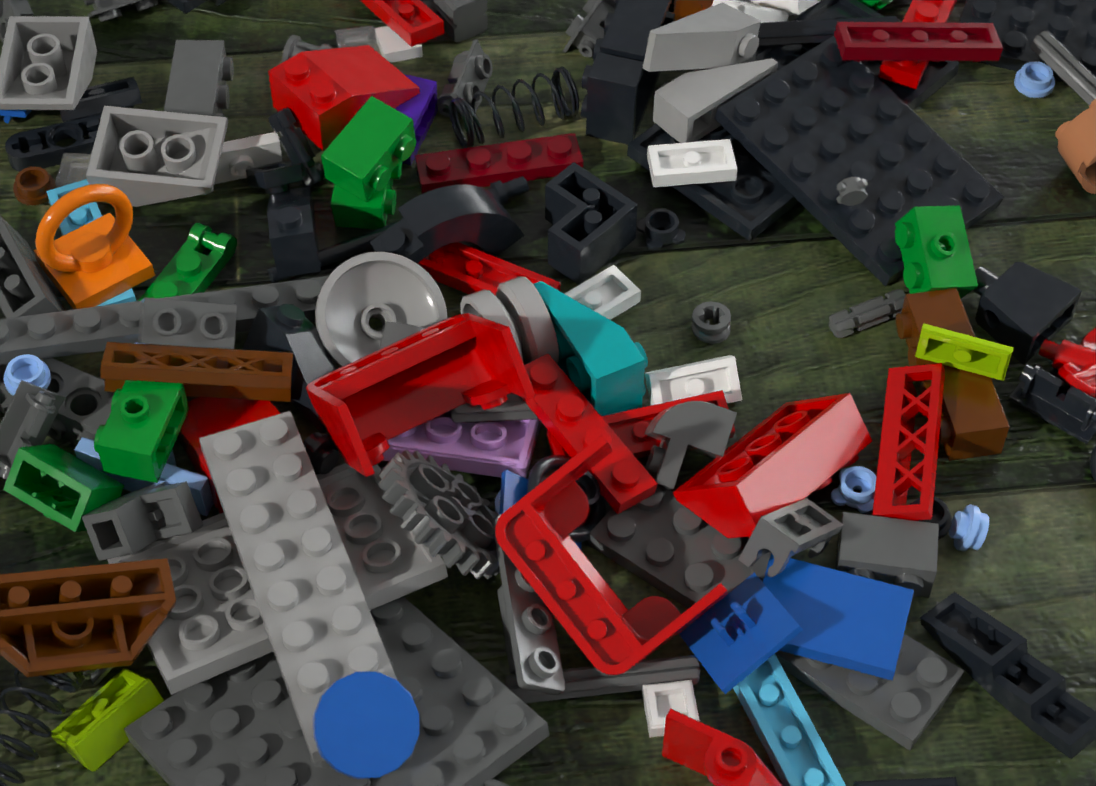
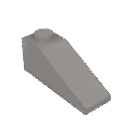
M722 2L651 30L643 69L653 72L710 69L739 64L753 58L759 45L758 32L761 21Z
M771 58L684 73L673 81L664 83L655 91L653 121L679 143L696 142L721 126L715 119L717 109L776 72L778 62Z

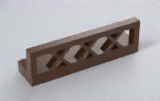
M107 342L101 363V379H105V391L115 392L116 389L123 387L126 380L183 383L186 396L290 402L293 353Z

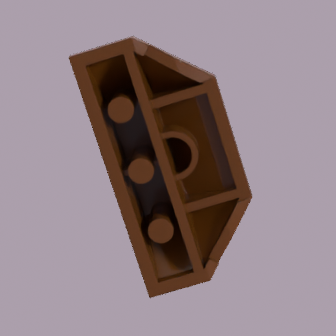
M168 558L1 574L0 655L27 677L132 665L176 605L177 600Z

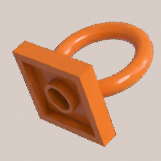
M90 184L68 192L47 210L36 232V250H34L37 263L73 309L95 307L155 276L152 263L128 235L133 222L132 204L123 191L112 185ZM92 202H106L114 207L116 218L111 213H108L54 240L55 233L61 222L77 208Z

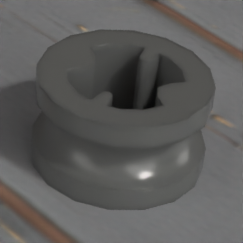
M710 301L698 305L693 310L692 331L698 340L704 343L716 344L727 339L731 331V313L725 305ZM713 319V323L719 321V324L710 325V321H707L705 324L704 320Z

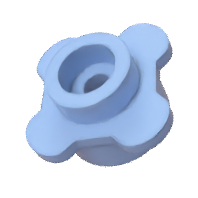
M861 466L842 469L838 475L840 480L838 488L833 489L831 492L833 503L838 506L847 505L858 509L862 514L873 512L877 476L868 468Z

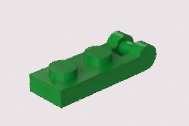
M198 222L195 223L189 231L187 241L138 301L145 297L165 298L205 292L235 253L237 238L224 232L219 235L212 232L211 227ZM205 248L212 250L208 256L202 254Z

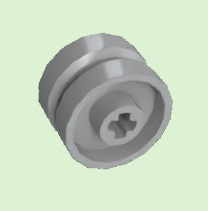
M519 276L500 283L496 296L490 290L483 289L462 298L460 303L461 314L470 313L510 327L524 365L547 353L558 364L559 349L550 314L541 295L528 278Z

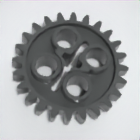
M404 450L401 454L397 452L379 473L378 476L382 480L378 483V486L385 491L382 498L394 505L389 510L390 513L402 518L404 521L401 524L402 529L412 531L415 536L414 541L417 544H423L428 547L432 557H435L437 554L442 556L448 568L456 564L462 575L466 576L470 571L476 579H480L482 576L490 579L493 575L496 576L500 572L492 522L499 514L487 507L490 504L489 500L481 498L477 488L464 482L463 476L460 473L456 476L451 474L447 464L443 463L441 466H438L432 456L429 455L425 459L418 451H415L413 454L407 450Z

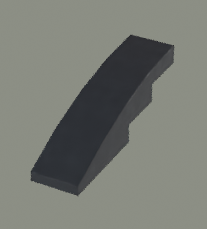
M955 592L920 617L921 625L981 687L1028 728L1068 758L1072 759L1096 739V711L1066 692L1065 677L1028 654L1026 638Z

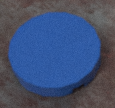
M355 672L335 681L320 696L312 716L314 739L320 756L336 772L354 779L379 778L397 770L412 754L419 736V712L411 693L396 679L379 672Z

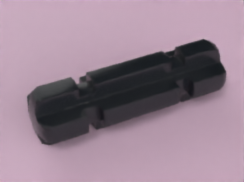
M283 108L273 113L268 118V121L275 133L280 132L282 137L278 139L291 162L301 164L303 184L307 187L322 181L325 178L324 170L319 161L314 162L313 158L316 155L301 128H295L293 123L297 121L291 110Z

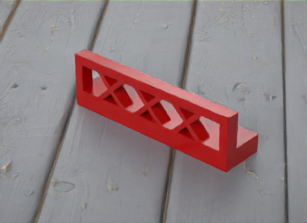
M942 363L895 367L888 370L872 516L912 521L932 519L945 369ZM932 380L931 386L917 397L913 381ZM920 412L928 418V422L914 433L915 415ZM916 448L924 454V459L910 470L911 454ZM911 486L921 492L920 504L906 505L908 488Z

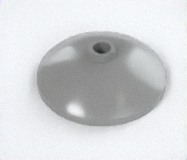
M388 252L360 254L339 265L324 282L318 295L315 309V323L319 337L331 359L340 368L378 351L386 322L404 323L427 328L447 319L444 297L431 275L414 261ZM378 318L382 322V330H373L369 325V319Z

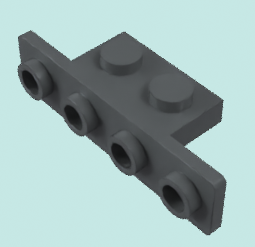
M498 515L492 522L502 586L497 590L510 674H516L518 686L522 689L559 695L565 690V682L553 613L498 544L495 535L496 523L501 516Z

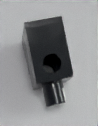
M1015 262L1000 277L985 267L980 266L975 270L978 287L972 290L981 296L975 320L999 344L1014 347L1012 355L1025 365L1040 350L1045 339L1051 340L1073 319L1082 291L1024 262Z

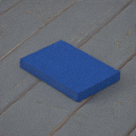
M771 553L763 583L803 629L802 632L779 651L893 681L914 590L790 558L785 569L780 574L768 577V569L774 563V556Z

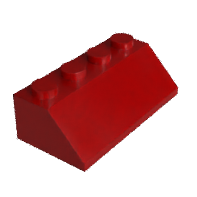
M850 393L786 402L725 450L723 457L715 458L676 489L673 494L679 503L725 537L750 538L762 516L805 499L812 492L828 486L832 482L831 476L839 469L855 463L859 459L858 453L869 445L872 439Z

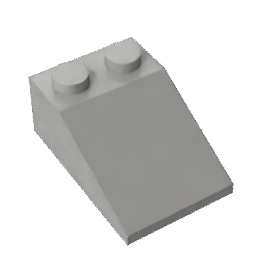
M9 16L0 57V110H75L93 78L97 55L89 17Z
M104 106L86 173L89 185L107 184L117 187L128 196L133 207L212 193L228 119L227 117Z

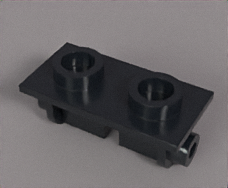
M1027 364L1019 376L1020 384L1011 393L1008 400L1088 444L1096 433V399L1073 386L1069 390L1062 387L1064 381L1044 371L1042 366L1036 365L1033 367Z

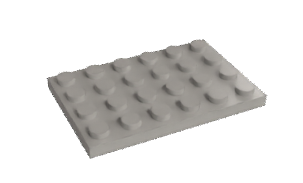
M345 463L333 468L325 475L320 473L316 477L369 610L447 578L446 564L441 556L437 554L435 557H432L428 547L423 544H417L414 541L415 536L412 531L402 529L401 524L404 522L402 518L390 513L389 510L394 505L382 498L385 491L378 486V483L382 480L378 476L382 471L378 464L372 466L375 473L365 477ZM224 512L203 520L204 526L192 533L157 539L134 554L107 559L108 564L168 558L177 601L175 607L149 640L147 646L171 695L273 652Z

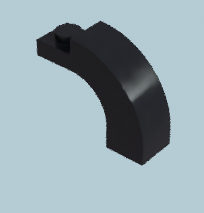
M451 185L428 191L400 206L398 210L404 218L373 239L370 244L376 252L398 254L418 263L435 250L450 243L460 241L475 243L485 253L496 257L525 235L493 193L474 185Z

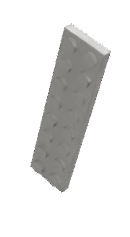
M291 411L201 437L199 441L309 752L315 764L324 761L320 756L314 739L312 717L320 696L335 681L355 672H379L396 680L397 678Z

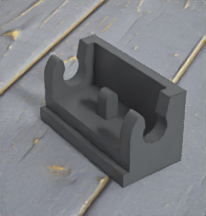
M808 498L802 499L762 516L738 560L747 567H750L762 555L772 552L774 563L769 567L767 576L773 577L785 569L791 556L810 548L809 558L823 553L832 536L840 533L844 524Z

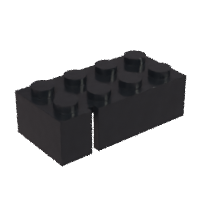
M615 0V12L609 11L606 17L604 39L598 38L595 43L593 52L594 63L593 65H586L582 77V89L587 90L581 107V118L586 119V136L626 145L636 138L661 71L648 72L643 69L649 34L651 30L675 21L676 0Z

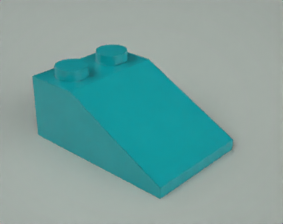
M543 281L534 283L550 314L556 333L559 349L558 366L579 391L583 393L584 397L600 416L642 408V399L646 394L644 371L648 366L647 355L639 342L634 343L622 326Z

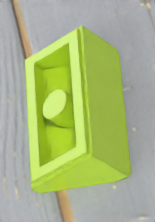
M923 323L915 357L1004 381L1014 347Z
M123 668L52 731V738L85 768L94 772L129 741L124 728L164 702L150 679L127 668Z

